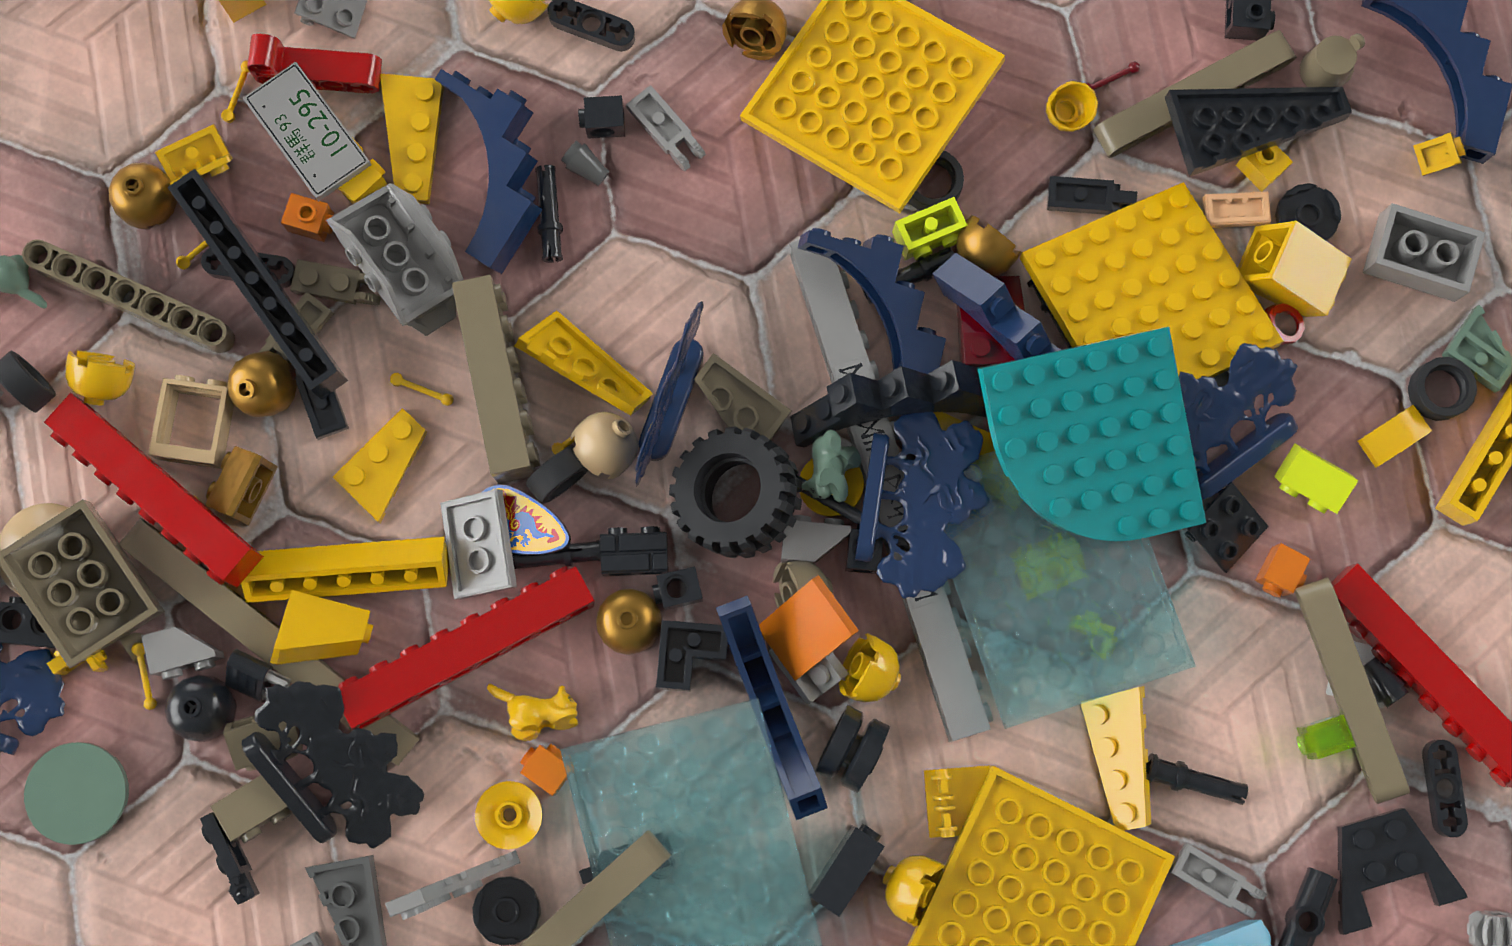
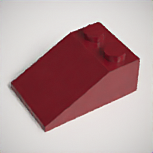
M993 276L1005 284L1014 304L1025 311L1020 276ZM957 305L959 359L961 363L983 368L1015 360L988 331Z

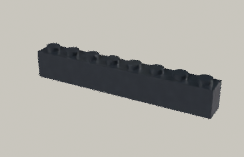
M193 169L171 184L168 188L308 388L322 400L346 383L348 379L209 183L196 169Z

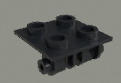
M1232 482L1224 489H1221L1218 492L1219 495L1211 503L1205 505L1206 523L1188 527L1184 533L1190 541L1195 542L1197 540L1224 573H1227L1269 527Z

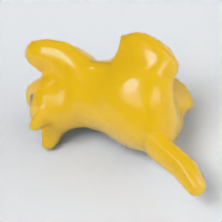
M493 684L487 685V690L493 697L507 703L511 733L519 740L531 741L536 739L544 727L566 730L578 725V720L575 718L577 716V703L566 693L563 685L559 687L557 694L549 699H539L527 695L516 696Z

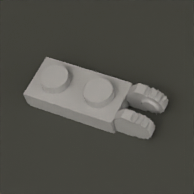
M651 85L626 104L627 110L667 155L670 154L683 171H686L691 166L688 159L676 148L682 142L686 143L690 151L698 159L706 155L703 148L691 135V130Z
M1184 843L1169 870V873L1226 907H1232L1254 919L1257 912L1251 906L1236 900L1240 890L1243 889L1250 896L1260 900H1264L1267 895L1261 889L1247 882V878L1188 843Z

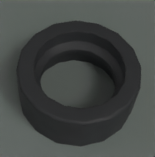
M943 150L934 164L943 167L949 172L952 181L951 188L946 195L937 199L927 198L916 189L908 202L919 211L952 197H955L957 201L961 194L964 183L963 169L956 157Z
M9 351L0 359V383L29 410L37 413L56 396L54 389L48 381L16 352Z
M1438 357L1418 367L1410 377L1408 384L1409 400L1412 405L1414 404L1422 416L1435 421L1449 420L1467 411L1474 402L1477 393L1476 378L1470 368L1460 360L1451 357ZM1445 371L1455 378L1459 385L1460 395L1454 405L1439 407L1430 401L1425 392L1424 385L1430 373Z
M575 446L565 448L551 457L527 479V487L541 504L548 503L563 494L588 472V469L575 456L573 451Z

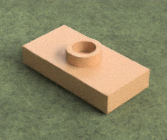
M1268 191L1205 194L1202 197L1204 215L1212 228L1262 226L1271 223Z

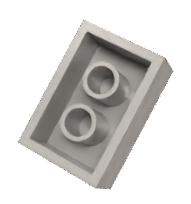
M1392 203L1378 216L1363 273L1455 302L1470 292L1486 232Z

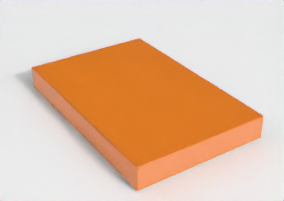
M819 575L811 579L759 624L762 636L794 681L805 675L859 631Z

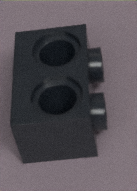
M10 596L9 602H0V643L55 648L22 597ZM20 613L22 617L21 624L18 628L14 629L12 618L15 614Z

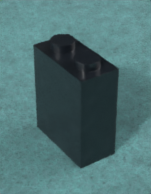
M864 824L859 829L851 825L809 890L810 898L840 917L885 846L878 842L881 835Z

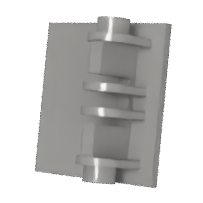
M298 0L294 14L301 16L300 21L303 24L312 26L316 22L355 39L367 0Z

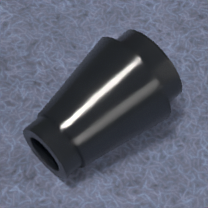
M1377 657L1363 665L1378 703L1382 701L1388 708L1409 693L1404 687L1406 683L1380 662Z

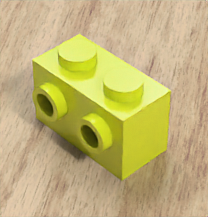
M952 197L895 221L892 233L897 244L904 245L902 251L904 260L912 257L917 260L920 256L924 258L932 254V249L941 245L944 248L956 245L958 234L968 225L955 197Z
M1294 443L1274 475L1281 483L1279 487L1281 490L1295 498L1299 493L1310 499L1307 503L1308 505L1324 514L1327 509L1338 514L1359 481L1352 474Z

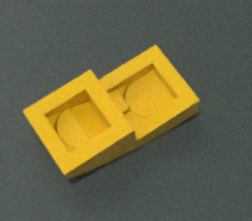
M1413 404L1357 442L1375 468H1377L1432 432V430Z

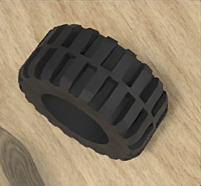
M726 427L725 433L719 429L708 432V439L704 440L699 437L692 442L694 446L692 451L688 452L685 450L679 457L684 460L680 468L674 467L672 476L676 478L675 485L671 484L669 487V495L675 498V502L670 504L672 513L680 517L677 520V524L682 531L688 533L689 539L716 554L729 558H736L738 555L743 558L754 557L755 551L764 554L772 549L770 544L772 541L775 540L781 543L787 537L783 533L787 526L793 528L797 521L793 517L794 510H801L802 500L797 497V493L803 491L802 481L795 476L799 471L795 463L789 460V455L781 447L755 430L748 428L741 430L738 427ZM749 464L757 469L760 476L761 489L758 501L753 509L743 518L733 522H723L716 517L713 510L712 495L714 487L727 470L738 465Z

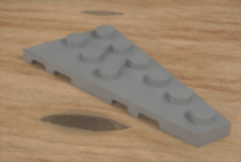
M515 850L385 903L389 916L401 914L402 919L405 920L450 900V892H452L454 898L483 886L481 879L519 864V857Z

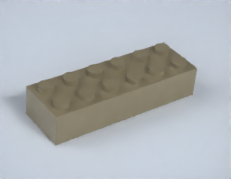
M491 275L453 282L452 288L490 474L498 484L529 478L536 471L535 467L541 466L537 447L534 446L533 441L530 442L529 435H534V429L530 415L528 416L527 410H523L522 404H526L528 401L524 384L521 383L520 378L516 377V373L521 372L518 355L515 353L514 347L510 346L509 343L515 341L511 322H509L507 315H503V311H508L505 292L502 291L500 283H494Z

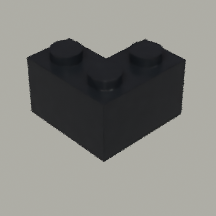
M662 620L656 688L691 692L693 659L726 661L728 641L722 625Z

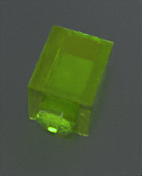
M1344 714L1332 715L1297 727L1299 734L1296 737L1298 747L1303 755H1307L1308 759H1321L1355 747Z

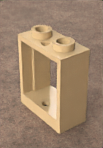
M175 375L174 379L163 378L148 455L160 461L221 469L234 404L229 397L227 383L214 379H207V384L196 383L195 378L185 375ZM179 393L221 399L211 450L169 445Z

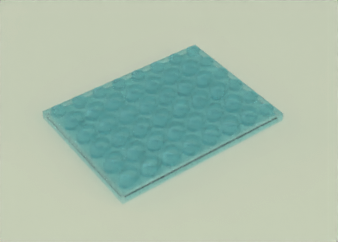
M995 451L979 455V460L971 463L963 471L966 478L981 483L990 503L979 510L973 509L970 511V517L961 524L949 522L945 526L944 532L960 547L966 564V569L953 578L1005 729L1196 666L1149 537L1131 541H1105L1075 535L1060 529L1032 510L1018 495V490L1012 484L1010 478L1003 472Z
M759 698L564 747L560 750L593 879L648 829L672 855L603 917L611 946H823Z

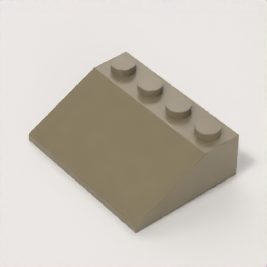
M84 499L0 551L1 568L69 668L76 666L165 612L93 504Z

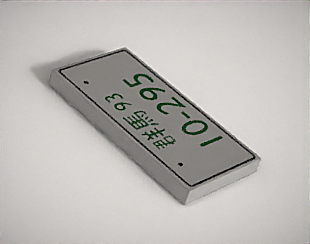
M296 62L243 97V100L318 202L371 166L368 158Z

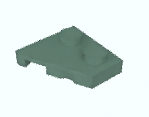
M1477 305L1467 316L1442 353V356L1451 357L1463 362L1470 368L1478 382L1496 393L1501 390L1512 373V356L1503 347L1502 339L1497 331H1491L1483 318L1484 309Z

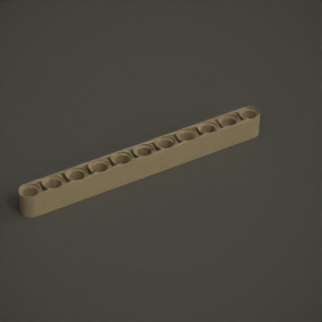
M140 518L119 543L126 552L263 661L272 665L281 675L290 678L292 684L301 681L310 682L316 686L325 684L338 687L341 682L346 680V678L322 659L278 665L270 663L280 626L250 602L246 603L245 598L226 583L221 586L206 574L208 571L206 567L191 561L183 554L184 550L167 540L158 529L144 519ZM343 714L340 722L353 731ZM391 714L364 728L370 730L373 735L380 733L396 734L398 751L397 756L391 762L398 766L420 739Z

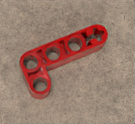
M253 34L251 36L247 68L254 79L261 84H264L296 62L316 90L367 94L379 92L382 59L376 55L359 52L284 47L282 42L275 36L268 34Z

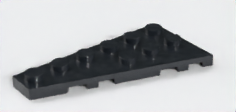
M1343 87L1169 90L1165 96L1189 177L1345 121L1352 113Z

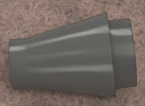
M578 141L571 145L561 159L566 164V169L593 182L597 186L605 180L610 172L585 143L581 145Z

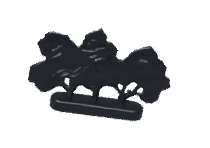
M297 681L287 688L280 684L265 688L266 702L255 711L254 720L259 727L267 731L279 733L280 748L277 750L270 740L260 732H254L244 738L241 745L249 761L316 841L325 843L336 835V823L330 813H337L343 815L346 820L345 836L349 842L367 844L370 848L374 849L391 837L390 815H416L419 812L420 802L424 799L423 790L409 776L387 772V765L397 756L398 743L396 741V734L380 733L373 735L370 730L355 728L349 734L339 730L340 719L343 717L345 709L339 687L325 684L316 686L310 682ZM281 722L287 723L283 731L279 728ZM296 726L300 730L298 740L290 746L288 743L292 740L290 737L287 738L291 728ZM303 744L307 746V749L300 751L297 750V747ZM292 753L305 755L313 763V773L301 779L285 759ZM316 783L331 791L332 797L327 806L324 807L308 788L309 785ZM348 801L352 803V806L348 809H343L340 806Z

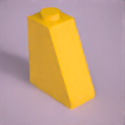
M291 590L270 663L278 665L358 655L361 644H368L374 626L368 623L371 611Z

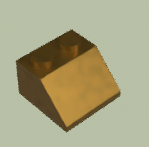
M234 446L232 452L229 451L222 460V472L217 482L213 481L207 490L206 499L208 500L205 505L249 525L278 466L256 453Z

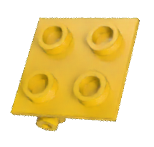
M990 765L923 770L929 838L959 836L987 777Z

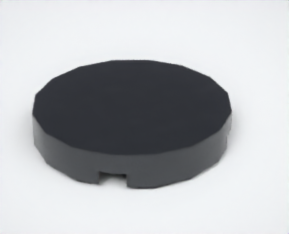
M1307 183L1297 185L1283 195L1277 204L1275 218L1276 223L1298 221L1327 241L1337 231L1341 220V210L1339 202L1327 189L1323 190L1317 187L1316 184Z
M513 876L498 877L487 883L476 895L472 907L473 921L476 928L489 942L501 946L515 945L528 938L537 927L541 915L540 900L534 888L526 881Z

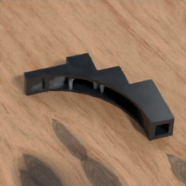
M951 360L929 374L902 366L879 380L848 373L827 386V395L790 416L796 446L805 448L814 443L818 437L823 436L828 430L839 431L857 424L892 416L925 412H956L986 418L987 414L978 368Z

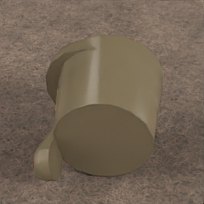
M1357 33L1352 35L1350 40L1342 36H1330L1322 40L1303 57L1300 63V76L1303 83L1307 87H1342L1346 84L1354 72V65L1357 61L1356 51L1365 45L1364 37Z

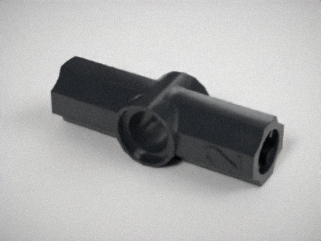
M1311 867L1307 868L1294 905L1286 912V926L1278 946H1313L1316 936L1321 934L1325 927L1324 915L1338 879ZM1304 912H1308L1311 918L1310 925L1306 929H1302L1299 925V917Z

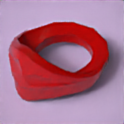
M1284 303L1274 304L1264 309L1274 327L1276 314L1282 312L1290 314L1296 322V331L1293 336L1285 335L1279 328L1275 327L1283 339L1281 345L1293 344L1302 337L1305 326L1303 317L1297 309Z

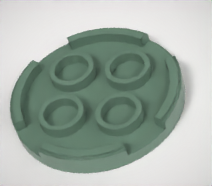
M79 742L63 744L45 753L31 769L24 789L25 809L33 826L46 838L68 845L89 843L109 833L120 819L129 798L128 778L120 761L99 746Z

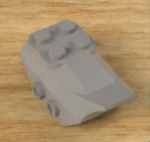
M389 183L326 220L345 248V253L350 262L364 272V279L368 287L373 292L378 291L402 326H411L427 336L456 317V303L452 283L464 279L451 248L450 239L444 231L436 228L427 207L424 204H419L414 196Z

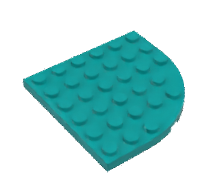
M1169 327L978 368L990 434L1001 468L1018 490V495L1045 520L1075 535L1105 541L1143 539L1206 523Z

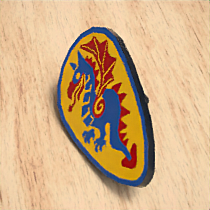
M499 484L482 491L503 490L512 553L544 555L558 552L569 546L571 536L563 522L556 514L528 494L511 486Z

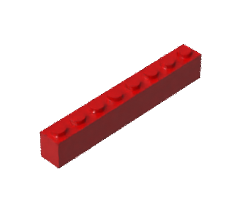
M71 392L44 421L53 430L50 436L65 448L70 445L75 449L72 453L74 458L86 467L92 464L97 469L93 474L108 486L112 483L117 486L119 490L116 492V495L131 506L135 502L141 508L138 514L152 525H155L156 522L164 528L160 533L174 545L180 542L185 546L186 549L183 554L197 565L203 562L209 568L206 574L222 586L227 582L237 588L264 557L89 404L83 402L82 399Z
M1358 563L1347 566L1331 584L1345 619L1349 623L1348 627L1351 633L1361 640L1364 639L1372 647V654L1380 662L1388 663L1396 672L1395 674L1406 683L1404 686L1412 688L1419 695V703L1429 712H1435L1443 720V728L1452 736L1459 737L1467 745L1465 748L1467 753L1476 761L1483 762L1491 770L1489 774L1496 783L1502 787L1512 788V722Z
M567 566L559 568L549 575L550 580L540 585L538 582H533L520 590L521 595L511 600L505 597L496 601L490 606L491 610L481 616L478 613L471 614L460 621L462 626L450 632L448 628L440 630L430 637L431 642L421 647L415 644L399 653L401 657L393 662L381 661L369 668L370 674L360 679L357 676H353L341 682L338 687L341 690L345 707L343 714L351 729H364L593 608L595 600L577 567L575 566L569 570Z

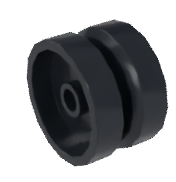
M847 705L825 746L815 772L831 779L837 775L844 762L847 765L841 778L842 786L858 793L878 762L890 726L877 719H873L867 724L862 735H860L858 732L864 719L863 712Z

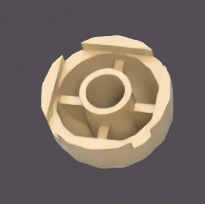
M603 411L588 416L575 427L571 434V439L575 437L576 446L573 448L575 456L586 469L597 476L601 473L610 475L608 479L620 476L628 469L637 454L638 440L634 429L627 420L612 412Z

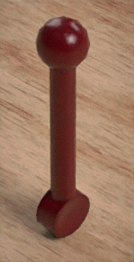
M1135 61L1131 62L1127 68L1093 84H1086L1092 90H1095L1129 73H1138L1140 71V64Z

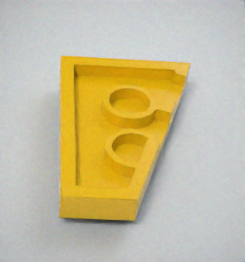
M402 408L333 478L381 524L386 514L385 511L392 497L395 496L400 486L398 485L407 468L410 467L427 431Z

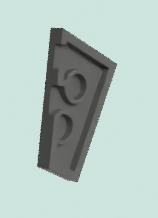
M374 855L305 867L309 877L313 878L320 892L318 896L323 906L327 907L335 923L334 929L343 946H387Z

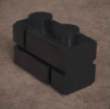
M658 526L641 527V533H627V528L622 527L608 528V534H600L602 576L669 573L667 532H660V527Z

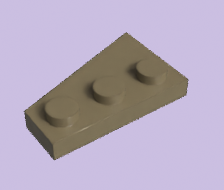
M714 353L694 378L728 427H738L741 430L745 428L755 430L760 435H764L771 440L792 412V410Z

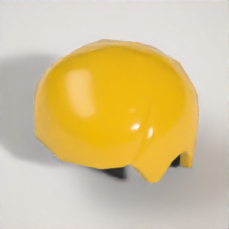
M1070 81L1059 86L1050 94L1045 112L1050 123L1058 130L1074 132L1084 128L1094 120L1097 113L1098 100L1094 90L1086 83Z

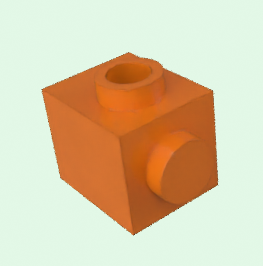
M291 193L281 224L288 232L325 242L327 233L331 234L333 231L326 220L334 216V211L328 203L318 202L317 200Z
M1282 543L1272 546L1255 581L1263 585L1262 590L1274 597L1280 598L1281 595L1293 594L1295 589L1303 586L1306 581L1307 575L1304 574L1310 558Z
M551 743L547 748L544 745H539L537 749L530 747L520 761L524 766L520 773L552 796L557 795L575 767L563 760L567 754Z

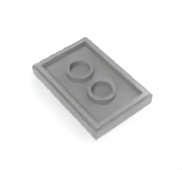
M495 489L441 502L454 599L460 600L517 587L503 490Z

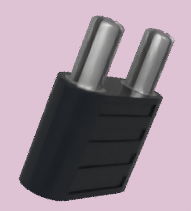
M238 649L231 653L227 661L225 685L259 702L266 700L265 688L271 687V683L274 685L280 684L286 688L290 685L291 679L273 671L272 665Z

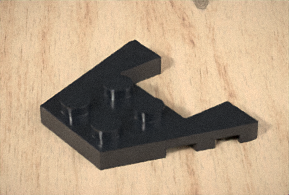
M1398 808L1338 826V870H1340V891H1338L1340 921H1338V930L1340 934L1346 935L1373 927L1362 891L1424 873L1434 905L1442 906L1468 898L1465 890L1405 808Z

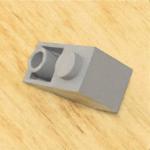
M793 515L797 519L794 527L787 526L783 531L787 537L782 541L781 562L809 561L814 564L817 563L849 536L851 526L844 525V520L826 518L824 523L811 522V517Z
M170 627L141 635L150 675L162 676L163 680L180 677L183 675L182 670L195 667V671L215 667V661L225 658L223 651L182 628Z

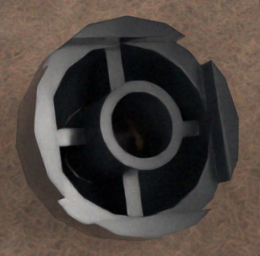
M196 675L183 679L172 688L166 699L165 714L168 724L176 734L189 741L207 742L222 735L226 724L234 721L237 707L236 701L229 690L230 688L225 685V682L212 676Z

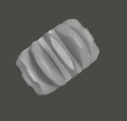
M1484 910L1475 911L1470 914L1469 923H1467L1469 943L1473 946H1512V913Z

